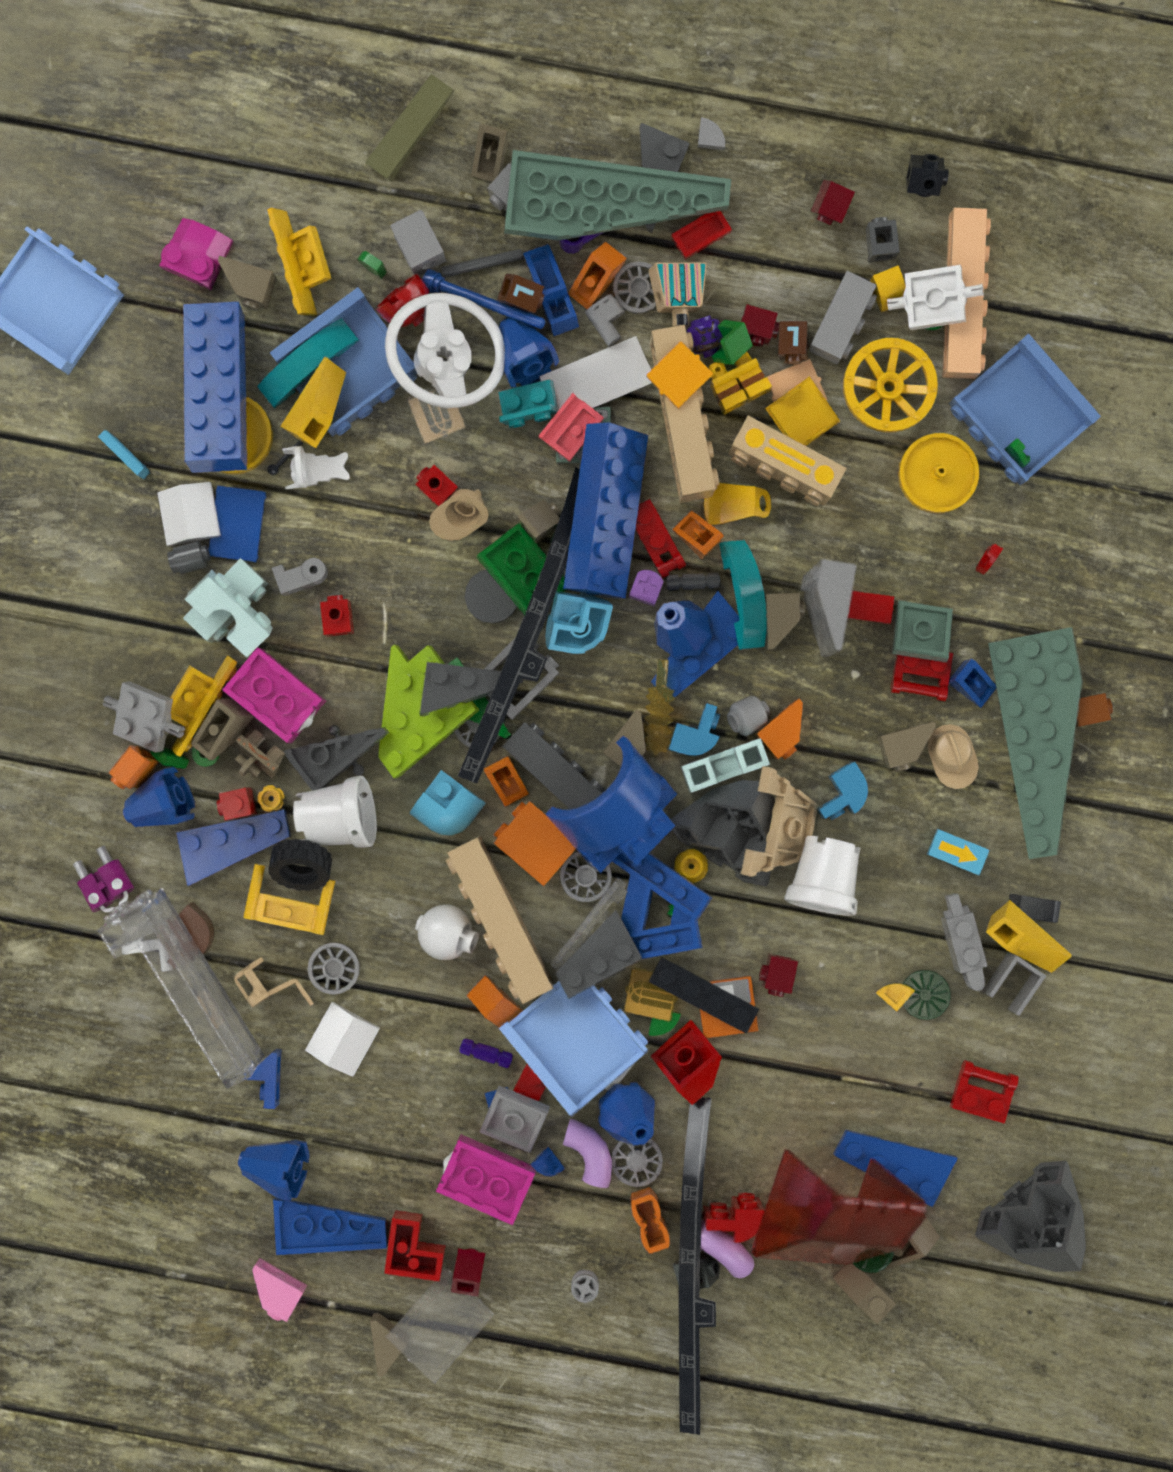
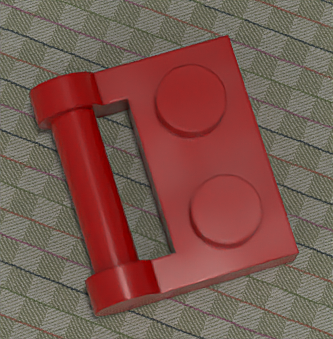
M949 652L947 662L896 654L890 692L899 694L901 691L936 697L937 701L945 702L948 695V684L954 653ZM903 673L939 679L938 687L902 681Z
M964 1060L950 1107L1005 1124L1019 1077L1011 1073L1005 1075L974 1066L973 1062ZM970 1076L1003 1085V1092L1000 1093L970 1084L968 1080Z

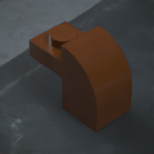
M194 902L188 904L170 924L185 941L167 961L175 968L182 963L187 966L197 955L194 949H197L203 955L210 949L213 943L214 927L212 921Z

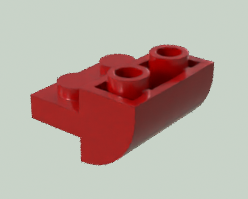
M742 1192L738 1193V1196H731V1207H727V1204L713 1202L710 1203V1206H704L703 1218L706 1230L731 1231L734 1243L751 1239L760 1230L764 1219V1209L759 1197H755L753 1193Z

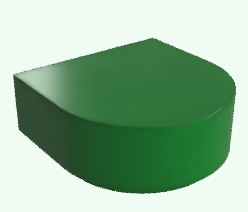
M362 251L357 258V261L380 279L386 274L387 271L383 262L369 252Z

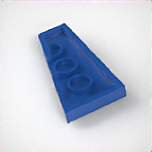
M719 591L716 592L704 609L710 615V628L713 637L700 655L693 657L685 656L683 659L678 660L670 655L651 681L668 703L738 645L734 623L740 621L739 615Z
M286 810L176 832L187 886L291 837Z
M845 1130L833 1153L837 1158L931 1207L936 1202L958 1159L954 1155L913 1147L896 1141L884 1140L880 1137L851 1130Z
M276 1197L273 1199L276 1255L386 1249L388 1247L386 1218L293 1200L285 1201Z

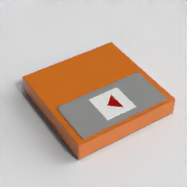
M751 976L709 981L755 1006ZM700 1009L702 1031L706 1038L744 1033ZM757 1016L747 1033L758 1031Z

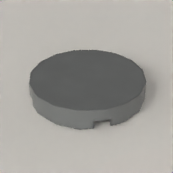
M482 570L475 574L466 586L465 601L467 608L475 618L484 623L495 624L505 621L513 615L517 608L515 603L487 570Z

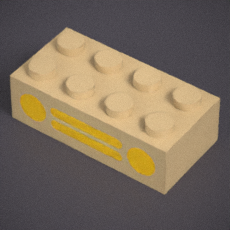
M747 416L728 455L732 456L731 460L742 467L751 466L756 469L755 473L766 480L773 478L779 481L781 488L790 493L797 491L805 495L804 500L815 506H819V504L825 505L829 501L847 469L750 416Z

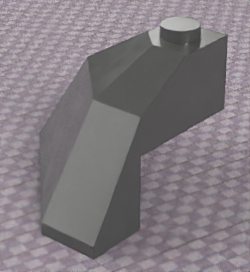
M740 780L714 788L670 819L675 825L672 830L679 841L687 846H698L705 851L704 855L707 859L720 867L723 863L735 871V877L745 883L761 886L768 885L771 871H760L755 876L741 874L746 849L765 852L766 837L770 829L775 799L772 794L758 791L760 781Z
M1067 1161L1040 1163L1033 1169L1034 1174L1023 1183L1018 1181L1003 1193L1005 1198L993 1208L989 1205L981 1211L975 1236L981 1241L1024 1264L1054 1272L1081 1271L1086 1249L1084 1214Z

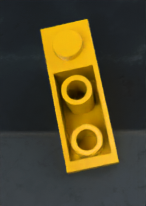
M324 357L280 427L298 440L317 448L331 425L346 372Z
M1011 900L1004 904L990 918L986 930L988 935L1005 950L1051 973L1071 958L1072 954Z

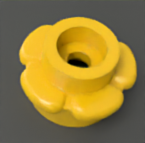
M268 785L263 788V791L259 792L257 800L264 811H278L284 805L283 799L285 795L280 788ZM270 796L274 797L273 801L269 800Z

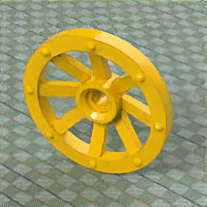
M882 338L863 346L849 362L843 379L844 398L853 416L866 427L887 433L900 432L919 423L932 408L938 389L936 370L928 355L917 345L899 338ZM890 349L887 371L884 373L872 354L877 351ZM899 351L908 354L916 360L901 373H895ZM863 360L866 361L877 381L855 376L856 370ZM919 368H922L926 385L904 384V380ZM885 384L891 385V392L885 390ZM854 385L875 390V393L859 403L855 395ZM900 394L925 395V398L920 408L915 411ZM878 400H882L881 420L865 411ZM891 401H894L908 417L898 421H890Z

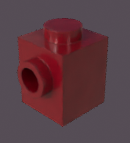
M823 180L811 212L818 214L816 220L831 226L833 222L842 224L855 191L835 182Z
M746 304L741 322H744L752 345L757 347H763V344L769 345L771 338L776 339L779 332V322L776 321L778 313Z
M768 954L766 965H761L759 980L763 981L762 986L768 989V994L778 997H784V993L792 994L798 961L794 958Z
M458 1248L451 1286L452 1293L478 1297L485 1253L471 1248Z

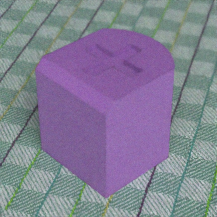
M651 570L639 571L629 598L654 607L663 584L662 578Z

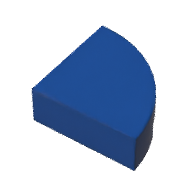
M549 1147L541 1151L530 1164L537 1172L548 1177L555 1176L565 1169Z

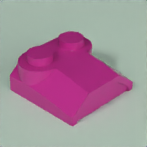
M182 218L170 243L161 252L162 260L159 266L170 273L212 290L221 270L218 258L219 256L227 257L233 240L199 222Z

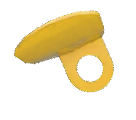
M719 483L713 496L704 498L705 519L711 525H719L753 516L766 518L771 511L770 495L767 490L755 486ZM761 496L765 498L766 502L764 511L760 508Z

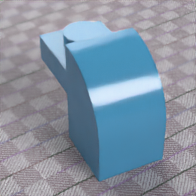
M705 704L697 729L676 723L668 750L687 756L701 755L711 750L720 737L709 733L710 728L716 729L720 714L716 713L717 706Z
M850 762L828 776L839 795L818 807L817 811L823 819L829 817L833 820L845 813L843 809L845 806H847L850 813L855 814L865 804L868 795L866 779L856 762Z

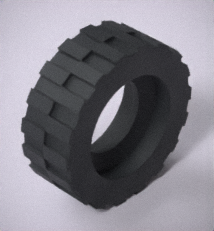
M300 839L285 840L273 847L268 873L273 881L286 888L299 891L317 890L329 882L332 855L325 847L320 846L318 843Z

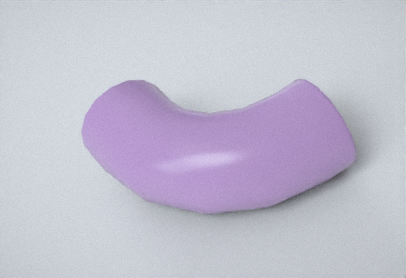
M570 1119L563 1145L575 1149L582 1155L585 1163L582 1180L595 1187L608 1188L611 1181L612 1158L607 1143L595 1129L580 1121Z
M701 1219L700 1250L718 1260L733 1277L744 1278L753 1271L754 1259L741 1243H734L733 1237L725 1231L706 1230L705 1222Z

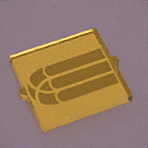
M632 967L629 985L625 988L627 996L623 1012L671 1022L674 1003L677 1002L678 997L648 981L653 971Z

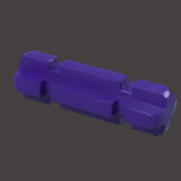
M467 1038L462 1040L459 1049L461 1054L467 1056L472 1054L474 1055L473 1058L492 1064L496 1062L499 1063L498 1066L509 1068L513 1059L512 1053L506 1051L499 1052L497 1048L479 1042L475 1044L473 1040Z

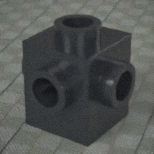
M911 154L906 175L907 193H915L921 197L940 196L941 187L947 185L949 169H945L944 158H940L935 154H925L924 156Z

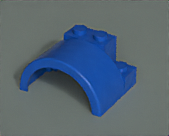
M622 736L616 742L623 753L621 769L614 782L603 794L582 807L561 810L553 806L546 813V816L584 859L600 873L619 854H622L637 866L675 827L663 809L677 793L664 777L651 768L625 736Z

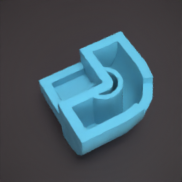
M556 591L551 615L548 614L546 624L547 648L573 654H583L585 651L594 648L600 641L603 642L613 605L602 598L585 593L577 595Z
M441 770L410 811V815L430 830L440 835L452 836L464 831L472 823L486 802Z

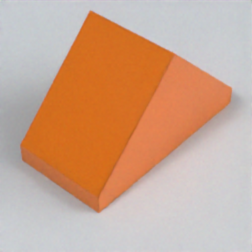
M693 511L686 515L672 529L701 560L724 537L719 530Z
M510 756L483 769L505 807L529 794Z
M486 975L467 994V997L482 1015L499 1028L506 1022L512 1021L524 1011Z

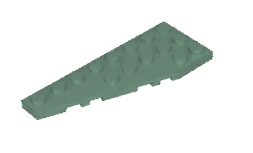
M513 150L504 233L551 240H565L727 210L730 199L731 179Z
M1073 627L988 643L1029 859L1057 855L1059 851L1062 818L1067 795L1066 790L1071 768L1080 693L1083 684Z

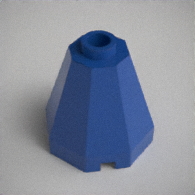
M510 317L500 323L499 329L505 344L504 374L511 387H517L515 383H520L521 386L541 381L539 376L551 372L550 366L552 363L556 367L560 362L552 343L532 326Z
M691 601L664 603L657 612L654 622L657 645L677 660L683 659L685 656L693 657L700 655L713 637L710 628V615Z
M175 767L155 772L125 801L123 809L124 818L134 827L174 825L194 819L195 813L190 814V809L195 808V800L187 780L183 776L180 778L175 776V773L178 772Z
M637 1082L624 1086L622 1083L614 1084L599 1100L600 1116L598 1115V1122L600 1126L618 1141L631 1145L646 1144L652 1138L654 1132V1098Z
M292 1140L251 1145L240 1153L238 1167H240L243 1176L276 1198L291 1201L292 1198L298 1197L306 1179L307 1170H302L303 1161L309 1163L310 1154L307 1142Z

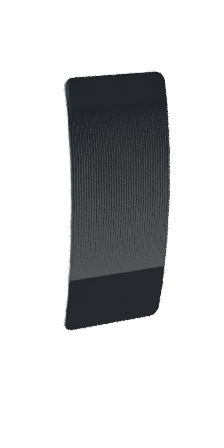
M1017 894L1009 895V900L1031 919L1053 923L1058 922L1060 901Z

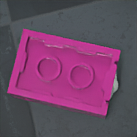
M259 647L254 650L223 688L226 694L286 743H293L302 730L312 724L313 717L326 702L318 693Z
M460 1134L454 1150L444 1159L443 1175L436 1192L513 1225L536 1170L522 1160Z

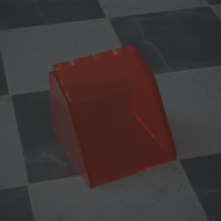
M785 1149L751 1253L756 1258L847 1265L896 1251L906 1245L926 1219L925 1200L876 1159H870L858 1197L837 1196V1192L792 1151Z

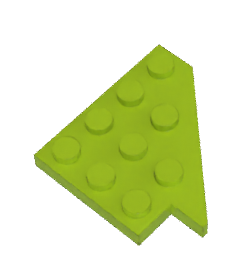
M394 644L391 647L381 727H386L389 733L380 740L378 757L393 778H399L479 711L474 702L470 701L467 703L461 702L449 709L446 707L430 712L429 715L424 717L420 716L427 662L445 664L430 645H427L410 661L398 645Z

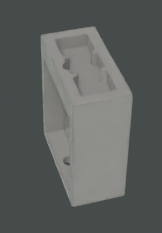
M514 640L484 669L495 670L508 657ZM537 643L534 647L535 650L539 647ZM548 654L545 656L547 661L544 666L548 674L516 706L511 703L507 715L512 720L559 675V672L556 670L559 665Z

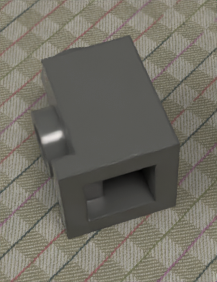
M887 217L872 219L865 228L868 263L895 260L900 252L896 220H888ZM882 237L885 243H877L876 238Z

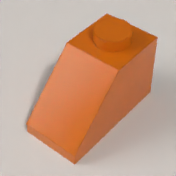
M604 242L590 254L568 295L586 309L590 308L613 282L627 258L607 242Z
M796 699L762 730L754 734L758 739L761 738L762 744L775 760L780 757L786 760L797 751L795 745L800 741L803 702L800 699Z

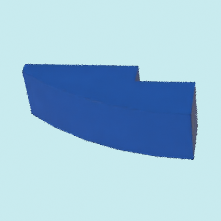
M547 244L523 253L533 282L544 286L542 308L553 336L578 328L577 315L550 245Z

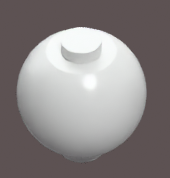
M435 906L424 915H421L416 923V931H418V940L421 947L428 955L435 959L451 960L459 957L463 952L471 954L479 939V933L472 931V923L467 914L456 906Z

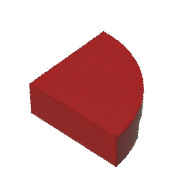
M997 544L987 547L975 567L976 571L984 575L994 564L1003 548Z

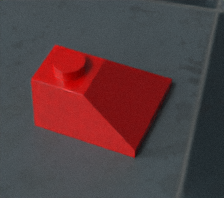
M692 1020L650 1056L677 1092L691 1105L696 1103L713 1087L722 1058Z

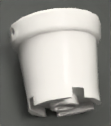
M364 776L347 778L342 784L296 794L301 800L294 801L293 805L296 832L304 831L306 839L301 840L318 843L320 846L353 844L357 848L373 846L377 832L376 810L371 788Z
M807 836L793 884L788 886L784 900L790 904L815 911L843 916L856 915L857 899L854 898L861 848H855L856 845L831 838H826L821 843L817 842L818 836Z

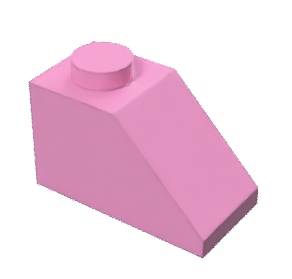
M259 1258L252 1272L262 1308L267 1311L271 1318L287 1322L307 1285Z

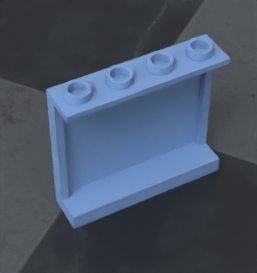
M358 287L270 352L279 364L312 336L341 318L359 339L356 344L341 356H335L331 359L333 363L346 372L334 416L328 429L332 437L335 434L340 436L351 428L350 423L358 417L360 419L367 417L372 413L373 406L380 401L385 403L395 395L394 391L401 386L391 372L386 358L385 338L388 328ZM396 341L397 356L401 367L414 382L417 379L414 363L398 341ZM313 375L296 387L300 394Z
M1027 334L1017 345L949 403L952 407L950 409L952 414L959 421L963 420L968 425L970 435L976 441H982L988 448L986 452L989 457L995 462L999 461L1006 469L1004 471L1006 476L1013 483L1017 482L1019 485L1025 483L1041 467L1101 417L1030 334ZM1016 438L1024 444L1025 449L1023 452L1026 455H1030L1031 459L1023 469L1004 450Z

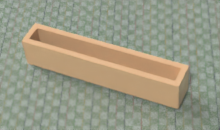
M953 208L949 214L947 267L961 265L965 286L982 284L984 292L989 282V274L985 273V262H988L990 247L986 245V235L990 233L991 219L987 218V209ZM984 296L967 298L965 305L966 322L944 325L942 378L975 379L981 371H984L986 359L985 354H981L982 344H985L987 330L982 325L983 317H986L988 308L987 300H983Z

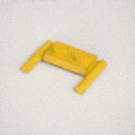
M254 864L243 918L324 935L335 880L329 879V882L323 887L320 902L317 905L260 893L265 865Z

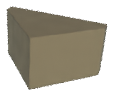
M480 123L471 176L493 182L501 173L509 145L507 130Z
M373 1313L370 1324L378 1377L385 1375L406 1347L410 1336L380 1313Z

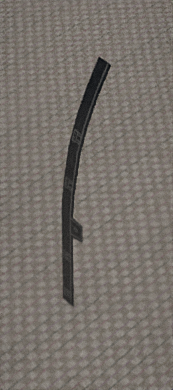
M575 467L551 546L526 613L458 774V777L476 784L480 779L521 679L538 682L547 661V657L536 651L534 647L567 564L580 469Z
M701 1097L693 1105L690 1104L682 1180L679 1243L680 1432L700 1435V1328L716 1327V1302L700 1298L701 1216L711 1098Z

